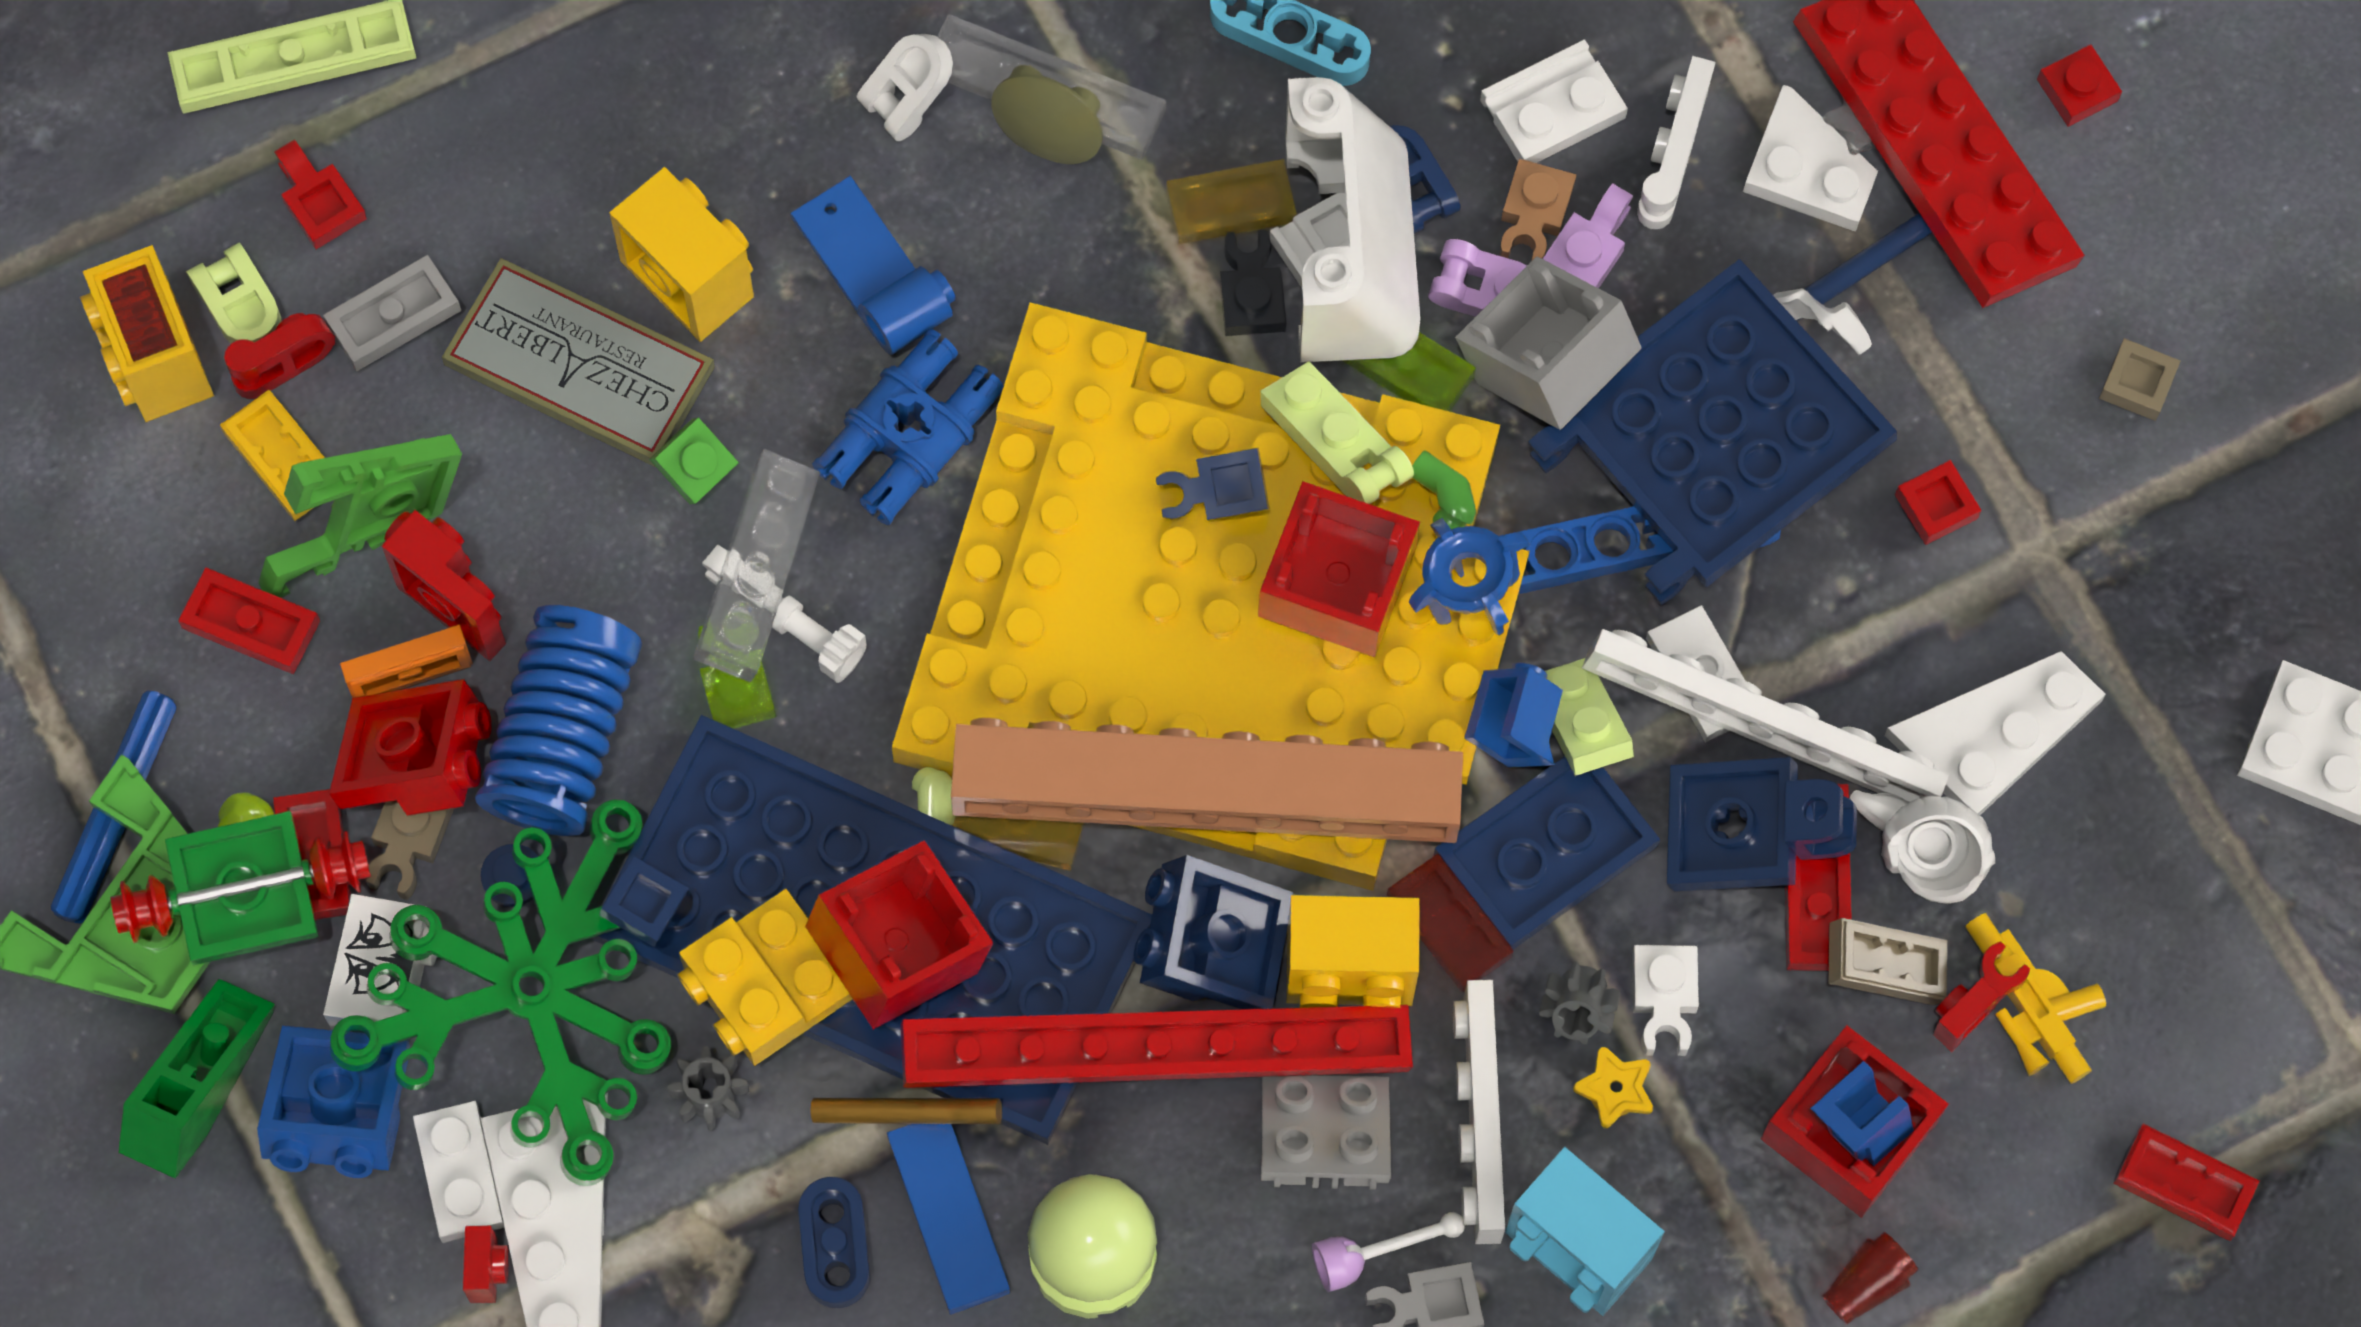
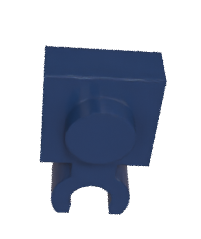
M1259 448L1196 459L1199 477L1190 478L1188 475L1178 471L1165 472L1156 477L1157 485L1176 483L1182 488L1184 493L1183 500L1178 506L1161 509L1162 516L1165 518L1185 516L1194 508L1195 504L1203 502L1207 520L1270 509Z

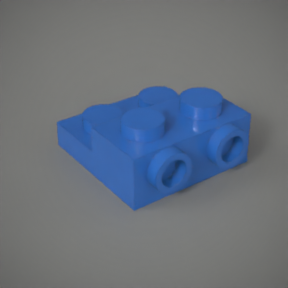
M282 1025L257 1127L261 1158L270 1159L275 1167L287 1172L303 1171L308 1167L309 1163L334 1165L339 1173L351 1178L367 1177L372 1173L373 1169L389 1171L400 1123L399 1100L402 1086L395 1077V1064L398 1056L404 1050L410 1048L409 1039L382 1047L378 1060L368 1069L349 1071L340 1067L331 1056L330 1039L333 1030ZM348 1032L344 1037V1041L349 1048L360 1050L368 1045L369 1038L365 1033ZM408 1060L402 1065L404 1073H406Z

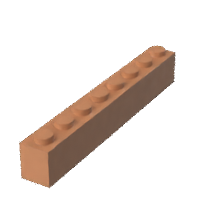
M996 718L973 719L970 725L956 724L951 787L953 816L1456 843L1461 820L1463 752L1449 751L1447 745L1437 742H1419L1413 744L1411 749L1388 748L1383 741L1370 738L1354 739L1349 741L1348 745L1323 744L1322 739L1310 735H1293L1287 737L1285 742L1260 741L1258 735L1242 731L1225 733L1222 735V738L1197 737L1194 731L1183 728L1163 729L1159 732V735L1134 734L1132 728L1123 725H1102L1097 727L1096 732L1071 730L1069 725L1056 721H1042L1035 723L1033 728L1008 727L1007 722Z

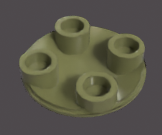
M1028 65L1015 67L1010 76L1001 81L995 88L991 98L994 118L1007 137L1024 150L1053 162L1078 164L1094 157L1100 149L1103 141V132L1097 113L1101 108V104L1097 96L1090 90L1083 87L1069 88L1054 79L1044 77L1037 69Z

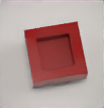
M2091 44L2041 69L2037 81L2067 127L2118 102L2122 94L2121 88Z
M1951 460L1899 485L1895 492L1897 500L1925 545L1977 520L1982 511Z
M465 1226L463 1291L470 1303H496L497 1284H507L508 1246L498 1245V1238L492 1226Z

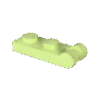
M1310 361L1260 391L1262 408L1346 496L1371 504L1379 499V491L1391 484L1394 487H1398L1413 478V467L1406 454L1399 447H1391ZM1367 463H1370L1372 465V467H1370L1367 470L1361 468Z

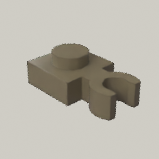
M397 800L385 802L371 839L375 846L386 850L384 854L377 856L369 864L371 877L366 878L369 888L377 891L381 878L390 871H396L402 874V879L397 889L398 895L401 899L408 900L413 895L417 886V877L413 869L415 860L419 859L434 863L454 808L407 816Z

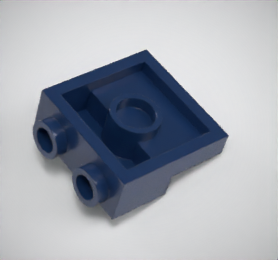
M1189 855L1163 863L1161 868L1152 873L1145 890V901L1147 904L1154 906L1150 928L1142 931L1134 948V961L1136 964L1143 966L1139 983L1191 1001L1207 997L1242 1010L1273 1009L1288 927L1291 895L1294 892Z

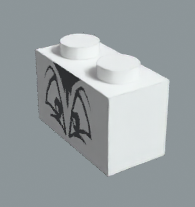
M351 894L323 1013L331 1030L334 1029L339 1021L348 1016L361 1015L375 1022L407 1012L395 1005L383 1006L375 1003L368 995L367 981L369 973L375 966L382 963H392L404 971L408 982L420 987L424 965H434L437 956L432 954L423 960H407L399 956L390 943L389 933L394 916L401 909L414 904ZM411 920L404 926L406 934L415 939L422 938L429 932L427 925L420 920ZM381 975L374 982L376 989L383 994H391L399 988L398 981L391 975ZM360 1030L350 1031V1032L364 1033V1032H362V1031H360Z

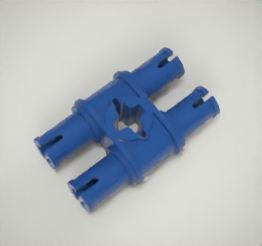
M928 329L924 334V338L898 367L890 366L889 368H884L880 373L881 380L856 409L850 408L846 412V418L844 419L846 427L821 456L812 463L816 472L823 479L826 480L831 474L833 479L830 481V484L838 489H842L846 485V481L873 450L876 452L881 451L891 458L893 464L867 494L860 498L861 505L870 515L874 516L877 511L881 513L877 519L885 525L892 523L897 513L920 487L928 488L930 485L934 486L939 479L937 474L962 445H969L975 433L973 425L998 396H1001L1004 387L1000 379L993 373L988 380L984 377L988 373L987 368L975 365L971 370V374L945 403L937 402L926 394L925 390L951 360L958 356L957 349L946 337L940 344L937 342L941 334L933 329ZM915 420L920 422V431L911 427L903 433L898 430L899 422L907 426L913 424Z

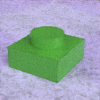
M699 417L692 418L649 459L689 505L696 504L739 463Z

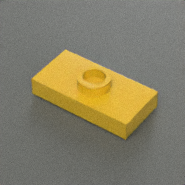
M268 390L221 423L220 427L224 435L282 507L296 521L313 508L295 514L285 497L284 492L291 467L301 462L325 457L274 394Z

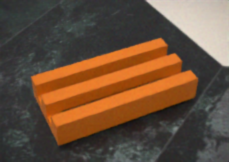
M460 625L340 663L352 698L401 690L471 667L470 665H473Z

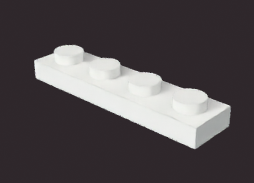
M1467 980L1463 997L1464 1001H1453L1454 1039H1465L1466 1062H1456V1095L1458 1101L1468 1100L1469 1124H1459L1460 1163L1471 1162L1472 1187H1462L1463 1225H1474L1475 1244H1501L1505 1232L1493 980Z

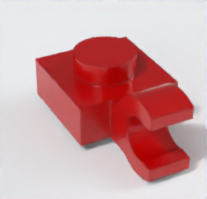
M295 139L274 151L280 161L278 166L293 186L281 194L283 202L315 250L367 219L365 210L333 163L316 172Z
M2001 941L1990 946L1985 952L1980 964L1981 979L1970 990L1962 984L1958 985L1935 1010L1942 1018L1938 1021L1933 1036L1950 1052H1953L2006 995L2020 989L2029 975L2030 968L2026 964L2020 967L2012 976H2003L1996 971L1994 962L2001 957L2006 948Z

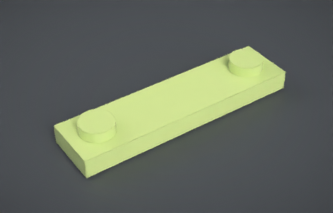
M388 0L168 52L179 105L184 114L416 59V53L403 1Z

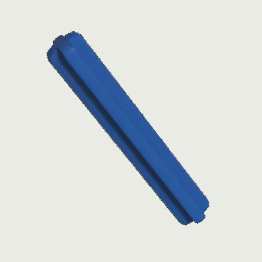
M150 690L142 694L110 770L122 754L133 763L146 781L176 711V704L173 702V699ZM94 807L51 904V910L54 912V915L76 924H81L85 921L125 829L124 826Z

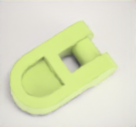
M239 242L223 251L226 257L207 267L200 263L187 270L186 273L222 334L230 343L240 339L256 342L275 331L282 318L273 295ZM238 278L242 285L222 295L218 288Z

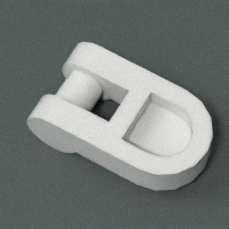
M913 34L903 37L894 45L858 92L857 100L869 112L877 111L885 120L884 129L895 141L906 139L919 127L923 113L946 86L951 77L953 66L950 50L944 41L934 35ZM896 85L905 94L901 101L894 96Z

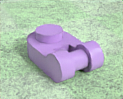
M1449 239L1446 240L1440 256V261L1444 264L1441 276L1434 277L1428 298L1441 307L1476 317L1527 265L1481 251L1473 244L1464 240ZM1466 274L1483 278L1480 291L1469 288L1464 284Z

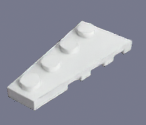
M608 1093L605 1094V1100H606V1103H607V1104H608ZM582 1099L592 1130L605 1136L606 1117L600 1113L596 1105ZM557 1107L554 1108L550 1116V1130L547 1138L542 1144L532 1148L520 1146L511 1136L510 1124L513 1115L518 1109L481 1118L526 1326L601 1327L602 1236H604L605 1211L603 1208L604 1179L592 1186H580L568 1180L562 1172L560 1156L568 1139ZM527 1116L518 1122L519 1130L526 1136H536L542 1131V1125L535 1117ZM583 1145L576 1150L577 1159L584 1165H594L600 1160L598 1150L591 1145Z

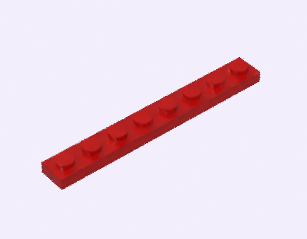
M1400 1005V1008L1346 1006L903 1019L901 1023L903 1088L1409 1072L1413 1067L1408 1005Z

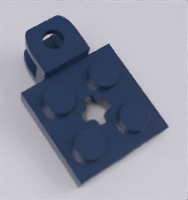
M1792 757L1670 765L1667 885L1674 892L1795 885L1796 855L1801 860L1835 858L1852 852L1856 847V805L1851 799L1844 796L1843 790L1835 782L1823 779L1798 780V764ZM1738 810L1740 817L1747 821L1745 829L1739 832L1738 836L1729 839L1725 832L1718 831L1719 823L1728 822L1730 812Z

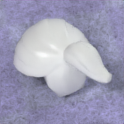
M1855 790L1850 796L1857 810L1883 831L1881 856L1885 861L1886 868L1892 873H1900L1902 880L1914 893L1929 901L1950 904L1965 900L1977 890L1991 866L1995 864L1992 837L1985 820L1959 801L1948 797L1926 796L1909 803L1895 794H1870Z

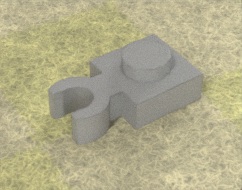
M1471 1262L1408 1273L1407 1283L1409 1292L1400 1293L1391 1287L1380 1286L1369 1290L1365 1295L1366 1306L1384 1303L1389 1305L1394 1311V1318L1390 1322L1379 1323L1372 1327H1404L1416 1323V1327H1484Z

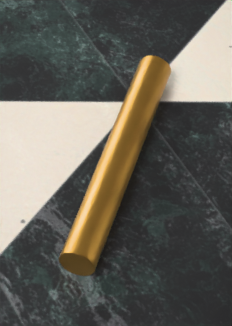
M813 1098L810 1113L813 1123L1000 1124L1002 1119V1103L999 1098Z

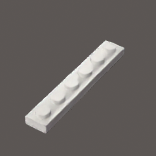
M1602 629L1590 646L1582 666L1584 670L1877 793L1895 794L1909 803L1926 796L1941 797L1949 774L1935 769L1934 763L1921 754L1911 751L1897 753L1876 744L1877 740L1873 735L1864 730L1854 727H1843L1840 729L1819 720L1817 712L1807 706L1791 702L1783 705L1761 696L1762 691L1750 682L1736 678H1730L1726 681L1704 672V666L1695 659L1680 654L1666 656L1647 648V643L1644 639L1628 631L1614 630L1609 632Z

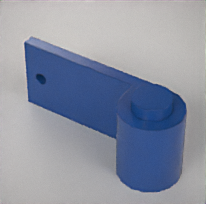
M851 175L790 213V217L873 337L889 355L894 354L921 337L928 329L935 328L953 316L950 304L956 300V296L946 278L939 270L929 273L922 266L915 269ZM827 207H834L835 211L832 209H828L825 211V209Z

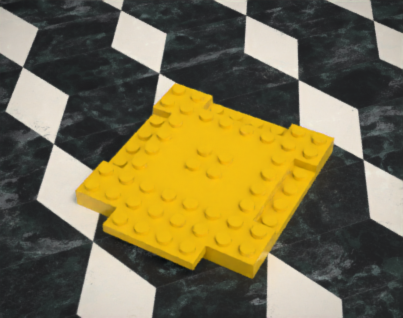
M1030 302L996 409L997 420L932 630L930 634L927 633L892 744L894 763L916 769L931 767L945 771L952 778L956 724L970 725L973 719L996 718L1007 722L1008 727L1033 728V725L1038 722L1056 721L1069 725L1071 730L1096 732L1097 727L1102 725H1123L1132 728L1134 734L1159 735V732L1163 729L1183 728L1194 731L1197 737L1222 738V735L1225 733L1242 731L1258 735L1260 741L1285 742V739L1289 736L1310 735L1322 739L1323 744L1348 745V742L1354 739L1370 738L1383 741L1388 748L1411 749L1413 744L1419 742H1437L1447 745L1449 751L1463 752L1462 784L1467 785L1477 746L1464 739L1483 671L1497 670L1499 667L1530 551L1524 549L1517 551L1520 575L1518 580L1508 587L1504 597L1498 601L1509 622L1503 625L1504 632L1497 635L1494 632L1484 610L1470 614L1449 610L1452 621L1445 625L1436 622L1428 606L1416 613L1411 607L1409 599L1418 587L1424 584L1422 575L1423 562L1426 552L1437 539L1430 525L1433 523L1434 515L1441 507L1434 492L1411 478L1398 487H1394L1391 484L1379 491V499L1371 503V505L1420 521L1416 550L1375 657L1258 617L1260 589L1302 481L1345 495L1262 408L1260 391L1282 377L1147 342L1146 332ZM1340 393L1391 447H1399L1406 454L1411 465L1426 450L1466 477L1471 485L1476 515L1472 524H1466L1465 527L1474 526L1500 430L1499 424L1382 394L1379 403ZM1259 448L1270 509L1207 520L1203 502L1195 504L1194 508L1185 516L1179 518H1165L1162 516L1161 509L1178 506L1183 500L1184 493L1182 488L1176 483L1157 485L1156 477L1170 471L1182 472L1190 478L1199 477L1196 459ZM1367 463L1361 468L1367 470L1370 467H1372V465L1370 463ZM1465 558L1462 560L1464 576L1460 578L1454 569L1451 576L1452 580L1460 586H1474L1485 577L1487 566L1479 559ZM1129 825L1371 891L1374 890L1388 840Z

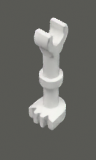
M719 545L702 562V565L708 569L705 577L724 591L740 596L770 618L768 625L780 634H785L788 631L819 654L820 670L836 683L843 681L861 660L866 649V638L863 633L852 625H845L839 631H835L832 634L803 613V605L790 595L785 598L781 597L755 578L736 557Z

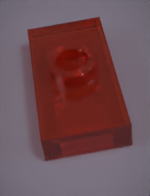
M1438 853L1387 889L1388 897L1419 898V938L1462 993L1465 991L1467 980H1481L1512 958L1513 949Z

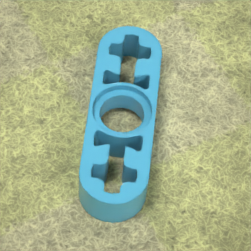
M1210 0L1211 23L1216 31L1225 37L1316 77L1332 79L1342 86L1357 83L1368 71L1371 53L1369 39L1364 32L1350 24L1295 0H1244L1247 2L1246 11H1239L1236 17L1227 15V5L1233 6L1237 0ZM1267 9L1269 11L1264 19V28L1262 31L1257 30V18L1262 20L1263 10ZM1283 20H1296L1305 27L1307 34L1300 42L1287 44L1275 37L1273 29ZM1322 33L1323 45L1318 43L1317 54H1312L1311 52L1316 43V34ZM1344 46L1354 49L1353 58H1347L1343 65L1333 61L1334 52L1340 53Z

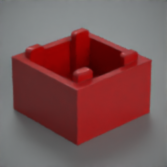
M1302 481L1260 589L1258 617L1375 657L1416 550L1420 521Z
M925 840L819 894L805 925L872 1029L887 1023L978 974L993 945V941Z
M1846 1025L1771 1118L1761 1140L1855 1214L1863 1218L1938 1123L1949 1103ZM1863 1061L1873 1069L1877 1091L1889 1104L1900 1096L1909 1105L1914 1129L1911 1134L1875 1166L1866 1158L1862 1161L1860 1159L1856 1160L1828 1132L1827 1125L1810 1109Z

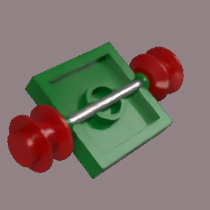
M291 811L167 838L165 843L175 889L169 890L170 897H168L165 885L154 875H149L146 889L134 892L124 881H120L121 895L112 896L110 900L118 933L130 932L134 944L138 943L141 929L152 926L157 929L162 937H166L173 923L171 909H173L175 916L181 915L190 961L194 966L319 937L308 886L314 885L312 877L315 878L317 889L329 899H333L336 885L349 882L360 893L361 886L359 880L369 878L371 874L363 840L351 843L348 831H344L341 845L330 848L325 845L320 837H316L309 852L311 865H309L308 859L302 860Z

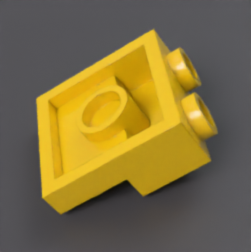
M784 889L739 921L735 922L732 917L679 952L684 970L677 974L681 984L698 1006L707 1000L719 1016L720 1020L715 1022L713 1027L730 1053L735 1056L744 1051L754 1066L853 999L806 929L805 925L808 918L787 889Z

